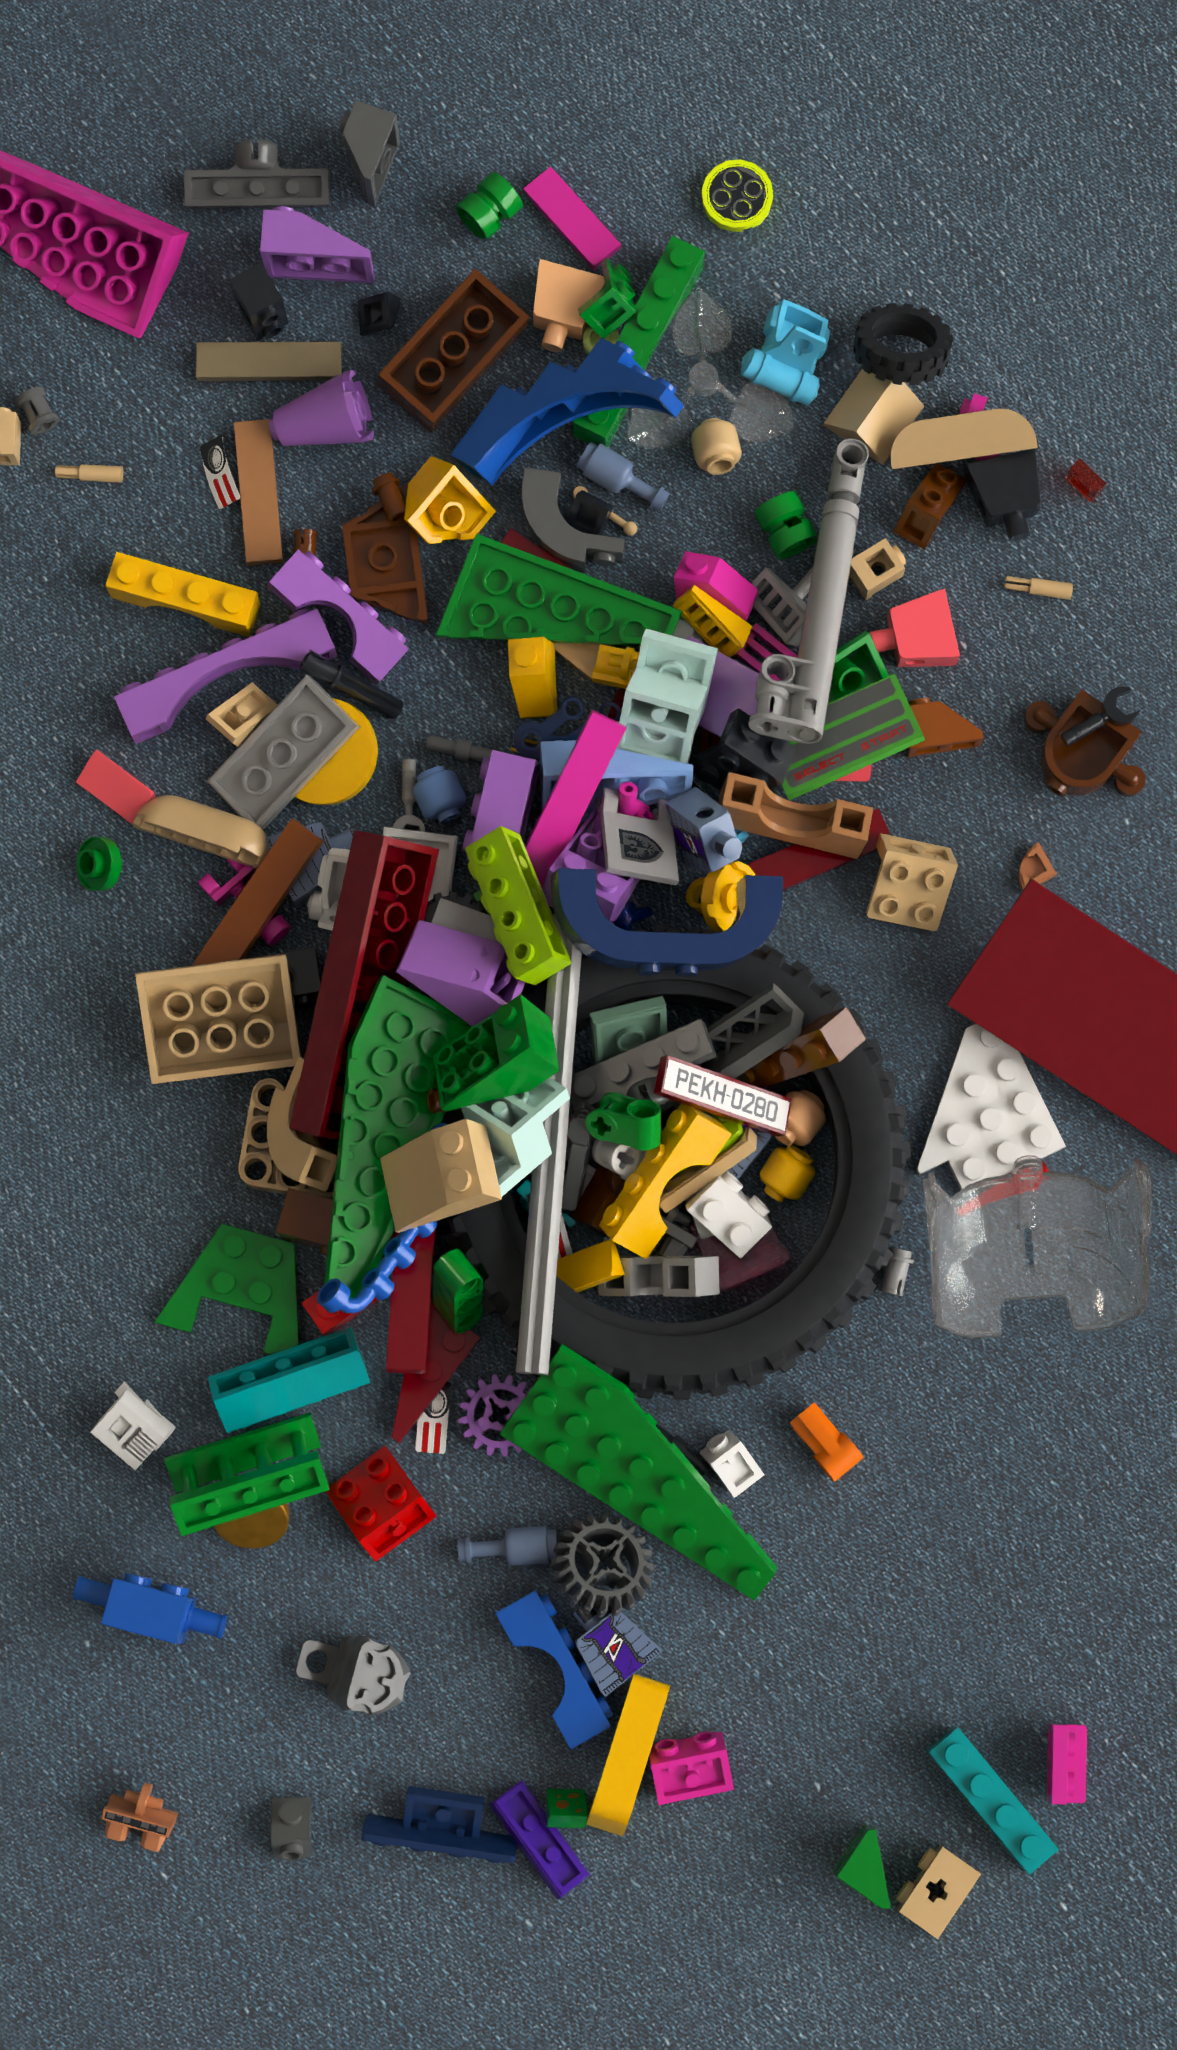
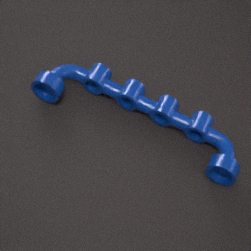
M440 1123L434 1126L431 1130L445 1126L447 1124ZM437 1221L400 1232L397 1237L391 1239L384 1247V1257L376 1268L370 1270L362 1280L363 1287L355 1297L349 1298L351 1294L350 1289L338 1278H334L322 1286L317 1295V1302L330 1313L338 1310L344 1313H357L364 1310L374 1297L379 1301L386 1299L393 1292L395 1286L394 1282L388 1277L396 1266L399 1269H405L414 1261L416 1252L410 1247L411 1243L417 1235L420 1238H426L432 1234L437 1226Z

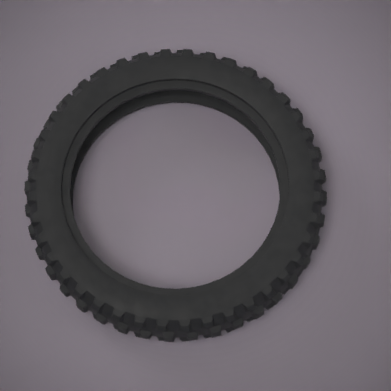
M655 925L654 932L683 933L680 928H670V925ZM692 927L690 933L698 934L717 933L714 930L700 927ZM630 929V930H628V931L646 932L644 929H636V930ZM765 944L760 949L756 948L749 955L730 966L716 970L698 971L696 976L675 975V970L660 969V974L640 975L637 973V969L608 966L582 953L575 1035L590 1026L589 1013L663 996L666 1004L691 1005L729 1014L774 983L804 1012L802 1028L822 1015L842 1009V998L828 983L822 986L818 985L815 982L814 975L808 971L809 968L798 960L792 965L786 963L785 955ZM547 979L537 985L525 982L521 992L522 996L544 1013ZM770 999L760 1007V1013L777 1015L783 1011L773 999ZM854 1008L850 1009L851 1015L862 1033H864V1026L861 1024L862 1018ZM747 1022L754 1027V1022ZM866 1038L865 1041L838 1063L805 1073L825 1107L824 1111L833 1142L834 1184L826 1220L818 1239L809 1254L792 1274L764 1297L742 1309L720 1317L686 1323H658L614 1313L578 1294L556 1275L550 1360L561 1344L625 1384L632 1393H637V1398L652 1399L654 1392L663 1393L664 1395H673L675 1400H689L691 1392H699L700 1394L711 1393L712 1397L727 1394L728 1386H738L745 1383L750 1388L763 1383L764 1374H772L778 1370L784 1373L797 1365L796 1357L803 1355L808 1350L816 1353L827 1344L825 1338L827 1333H831L837 1326L844 1328L854 1317L850 1309L860 1298L864 1300L869 1298L876 1287L872 1281L873 1276L881 1267L886 1268L893 1253L887 1247L891 1237L901 1232L905 1217L899 1214L898 1211L900 1204L904 1201V1197H907L909 1194L910 1181L903 1178V1168L906 1166V1161H909L911 1158L910 1143L902 1140V1132L905 1129L904 1124L907 1122L904 1107L896 1106L894 1096L896 1094L895 1088L898 1084L893 1071H884L882 1067L884 1058L876 1039L867 1040ZM461 1111L445 1112L441 1123L448 1125L465 1118ZM509 1190L502 1196V1200L448 1217L451 1231L446 1234L450 1249H460L482 1277L483 1301L481 1304L489 1315L497 1312L501 1316L502 1322L507 1326L505 1332L517 1341L519 1340L527 1235L521 1226L513 1204L511 1191Z

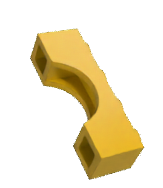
M119 552L115 554L105 585L110 597L145 608L148 606H162L176 609L203 619L215 628L246 637H251L261 605L256 591Z
M681 1103L677 1110H674L668 1117L666 1126L661 1132L660 1145L654 1149L646 1150L644 1159L636 1171L628 1176L624 1188L615 1202L605 1210L603 1219L599 1224L600 1228L612 1241L647 1259L668 1229L659 1211L660 1196L665 1185L676 1173L687 1167L711 1165L731 1136V1133L717 1119L697 1108Z

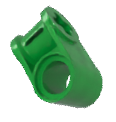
M609 1092L600 1099L599 1108L592 1110L585 1120L588 1132L594 1138L601 1141L622 1144L642 1151L654 1149L661 1143V1108L658 1103L652 1100L638 1099L617 1092Z

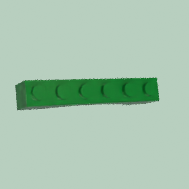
M675 236L671 237L635 305L636 313L627 320L617 339L635 352L633 359L643 370L646 369L663 334L681 305L688 298L704 267L705 251ZM627 408L599 411L575 419L573 421V436L588 444L592 442L598 446L601 443L609 447Z

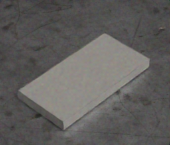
M306 675L207 782L241 817L253 821L264 830L352 737L360 726L311 676Z

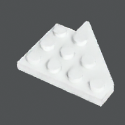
M978 1024L967 1027L964 1031L916 1169L917 1174L920 1175L947 1162L963 1196L1012 1173L1026 1162L1030 1165L1066 1147L1020 1052Z

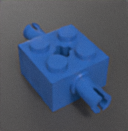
M125 1573L124 1579L114 1578L112 1585L87 1579L83 1576H79L77 1579L73 1599L105 1607L101 1622L103 1625L174 1644L185 1643L189 1630L212 1635L219 1639L223 1637L228 1615H221L195 1607L197 1598L188 1596V1588L170 1583H163L161 1589L152 1587L153 1579L132 1573Z

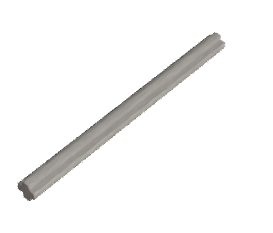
M553 914L572 964L547 979L545 1014L550 1017L560 1069L550 1078L566 1087L570 1097L582 952L566 937L555 914ZM570 1099L542 1122L552 1154L532 1170L516 1373L548 1375Z

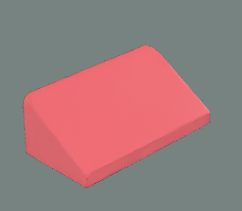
M97 749L91 755L76 781L78 785L130 824L133 823L141 807L151 799L156 798L155 793Z

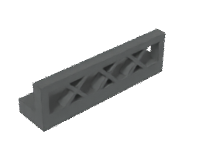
M773 983L707 1028L711 1040L726 1041V1049L720 1053L715 1052L717 1057L698 1064V1066L735 1079L800 1036L804 1012ZM770 999H773L783 1011L777 1015L760 1013V1007ZM738 1021L755 1023L754 1030L748 1034L732 1032V1025Z

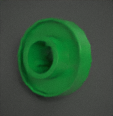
M90 837L82 843L77 854L76 870L81 884L88 890L107 891L111 889L118 881L122 869L120 851L116 843L110 838Z

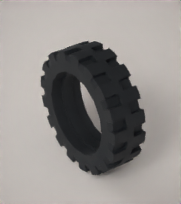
M896 303L886 304V307L875 306L871 309L870 313L866 311L862 314L861 320L857 322L853 353H855L856 362L863 365L862 369L868 374H875V378L879 380H892V384L902 385V382H909V385H919L920 381L928 383L933 381L936 375L940 377L944 373L945 367L947 368L949 363L953 335L950 334L951 329L949 325L943 324V319L937 314H929L930 310L920 307V309L913 308L911 304L904 303L903 306H897ZM887 335H904L919 340L929 349L918 353H901L881 345L877 339Z

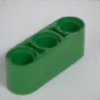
M455 1249L444 1254L433 1266V1304L456 1334H461L474 1327L482 1318L483 1279L461 1250Z

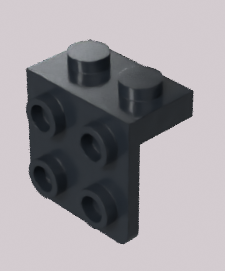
M738 708L730 713L719 743L690 759L688 764L693 765V773L696 774L699 780L711 784L719 791L729 772L763 780L766 782L767 787L772 790L783 784L797 747L784 739L765 736L752 731L748 725L751 716Z

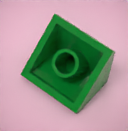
M867 631L837 649L828 703L889 676Z
M870 1824L863 1825L832 1872L880 1908L888 1909L891 1907L876 1829Z

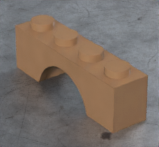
M731 772L728 773L718 803L730 813L734 829L858 859L868 841L873 814L872 807L840 799L820 805L795 803L774 794L763 780Z

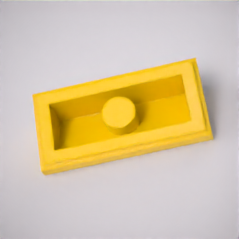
M611 1239L557 1259L556 1275L577 1293L625 1275L616 1244Z

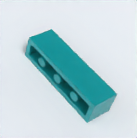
M352 1327L208 1377L213 1402L226 1433L246 1428L260 1421L283 1415L294 1409L311 1403H317L331 1396L371 1383Z
M953 1726L925 1750L1024 1872L1030 1875L1059 1850L959 1727Z

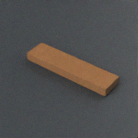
M270 419L234 422L247 566L283 563L273 439L269 428Z

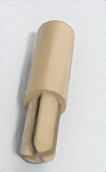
M57 465L55 476L56 478L80 479V481L122 483L123 466Z
M1011 576L1005 578L1006 582L1029 586L1004 583L1005 589L1071 600L1073 583L1038 578L1025 579Z

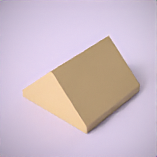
M862 369L828 416L823 426L844 440L854 438L862 441L868 448L869 456L884 465L891 455L895 438L906 426L916 420L924 405L905 382H902V385L892 384V380L885 379V381L875 378V374H868Z

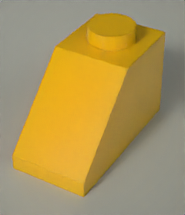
M545 637L508 640L509 677L520 718L550 717L557 711L555 643Z

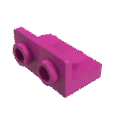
M1048 1723L1046 1802L1067 1805V1803H1084L1086 1801L1087 1727L1085 1725Z
M704 1731L690 1738L680 1740L665 1739L659 1741L656 1745H652L649 1760L658 1805L734 1790L722 1732Z

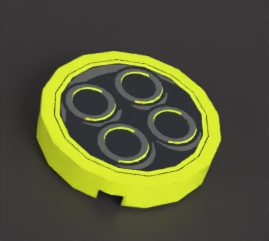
M741 159L728 160L715 166L706 176L702 187L701 197L705 213L709 220L719 228L731 232H741L743 229L754 228L760 225L769 215L773 202L772 183L766 172L755 163Z

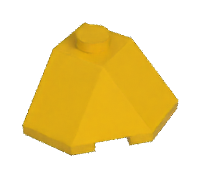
M432 456L408 483L404 520L428 544L442 543V540L474 539L476 533L480 532L496 512L453 464Z

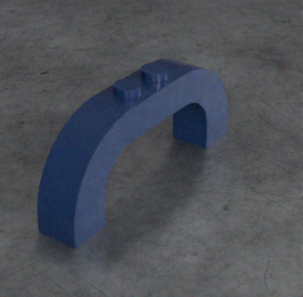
M558 868L551 875V898L553 910L562 931L577 949L591 959L608 966L637 969V973L640 975L660 974V969L675 970V975L696 976L698 971L721 969L740 961L767 939L774 929L781 911L783 876L745 875L737 882V911L734 921L728 930L715 934L628 931L615 926L607 920L599 908L596 897V869Z

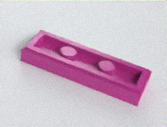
M551 166L523 188L525 196L593 271L601 266V262L604 259H609L621 249V243Z

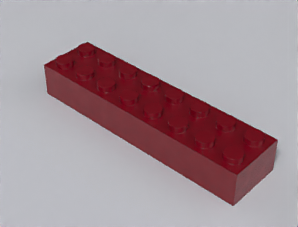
M354 830L289 1128L319 1137L339 1140L348 1045L379 976L384 975L408 988L410 986V982L397 973L396 970L416 923L419 920L424 921L439 849Z

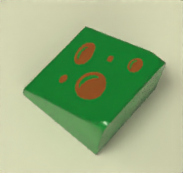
M546 1789L547 1827L585 1828L588 1819L585 1789Z

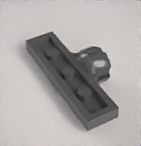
M251 139L243 140L235 146V164L233 168L227 170H184L185 208L330 207L329 169L281 168L278 164V148L274 142L258 139V159H255L254 144H252Z
M701 1019L573 1074L570 1099L574 1110L576 1105L578 1106L579 1103L588 1102L597 1109L599 1108L600 1099L606 1093L617 1092L633 1098L652 1100L660 1105L662 1113L667 1112L672 1108L675 1101L654 1094L660 1057L669 1055L694 1065L717 1057L705 1023Z

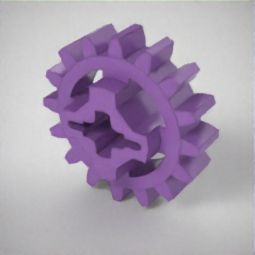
M493 1374L492 1384L486 1385L482 1379H479L478 1386L480 1390L477 1393L471 1389L466 1391L471 1401L470 1403H460L459 1407L468 1412L467 1416L459 1418V1423L469 1424L470 1428L463 1434L465 1438L473 1436L477 1438L473 1448L477 1450L484 1444L487 1446L488 1456H492L495 1448L501 1450L503 1457H507L508 1447L513 1446L518 1452H521L522 1449L507 1439L506 1441H493L482 1435L490 1430L501 1432L503 1427L498 1421L490 1422V1418L494 1415L490 1401L493 1400L501 1410L507 1408L510 1410V1413L506 1416L508 1420L524 1398L525 1394L523 1392L527 1384L521 1382L517 1387L513 1386V1377L511 1375L507 1376L505 1383H500L497 1375ZM494 1391H508L516 1395L517 1398L511 1401L498 1399ZM482 1398L486 1404L484 1415L475 1422V1409Z

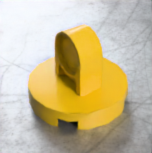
M733 861L714 872H709L706 877L694 880L687 889L686 902L697 912L703 914L705 922L711 930L717 933L728 930L734 921L737 911V882L745 875H755V873L747 864Z

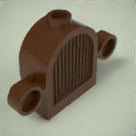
M1081 689L1060 719L1055 716L1053 707L1047 702L1037 701L1027 708L1024 722L1030 731L1034 733L1051 731L1041 751V766L1047 778L1045 786L1051 792L1060 797H1063L1065 793L1070 795L1090 794L1101 788L1111 776L1115 777V789L1122 796L1133 797L1141 792L1146 782L1144 772L1137 766H1126L1122 763L1124 757L1141 735V730L1132 724L1115 726L1106 721L1101 728L1066 747L1061 740L1060 734L1093 714L1102 713V703Z

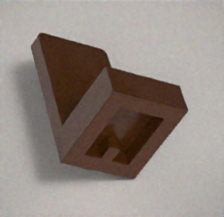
M935 463L908 501L893 532L925 550L943 516L967 482L966 479L951 469Z

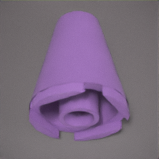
M344 371L273 411V419L269 420V428L275 441L280 440L283 446L365 443L372 441L374 430L367 431L366 422L372 420V414L361 381L353 382L352 377L356 374L355 371Z

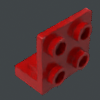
M386 1446L380 1448L329 1486L330 1490L325 1491L357 1540L375 1562L437 1517Z

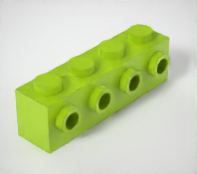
M499 826L467 846L465 851L470 861L468 862V869L473 878L478 881L482 891L480 896L484 908L491 914L495 924L493 932L498 942L505 949L508 957L506 965L511 975L521 981L537 985L572 964L520 834Z

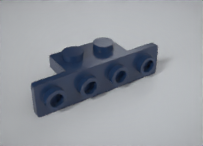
M414 1786L408 1787L404 1819L368 1814L365 1818L361 1836L363 1841H369L378 1846L396 1845L409 1847L417 1852L429 1850L448 1853L450 1856L457 1858L466 1856L482 1858L492 1863H513L517 1849V1843L511 1835L480 1831L485 1797Z

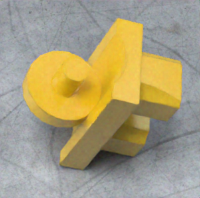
M600 644L596 665L591 677L592 682L626 689L637 667L639 652H635V648L631 647L621 649Z

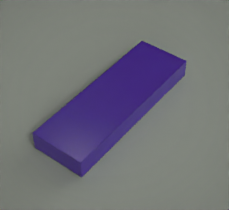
M522 1780L489 1804L557 1900L590 1875L557 1828L547 1827V1814Z

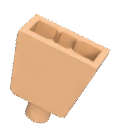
M540 259L533 310V325L538 329L545 330L541 344L543 348L552 352H562L566 336L578 340L583 339V334L589 325L579 315L578 309L606 286L604 276Z

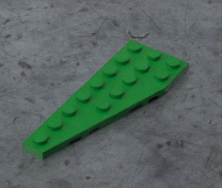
M384 975L378 977L348 1045L324 1284L331 1279L338 1278L350 1289L351 1294L349 1298L355 1297L363 1287L362 1280L364 1276L378 1266L383 1257L384 1247L389 1242L395 1229L380 1158L429 1132L434 1126L441 1123L445 1112L432 1114L427 1105L429 1090L433 1088L438 1089L433 1055L472 1027L440 1003Z
M561 1344L549 1361L548 1375H539L502 1427L500 1435L755 1601L776 1573L777 1566L749 1532L745 1534L732 1518L733 1513L711 1493L709 1484L674 1442L670 1443L656 1427L657 1422L650 1413H645L634 1400L635 1395L630 1389L567 1346Z

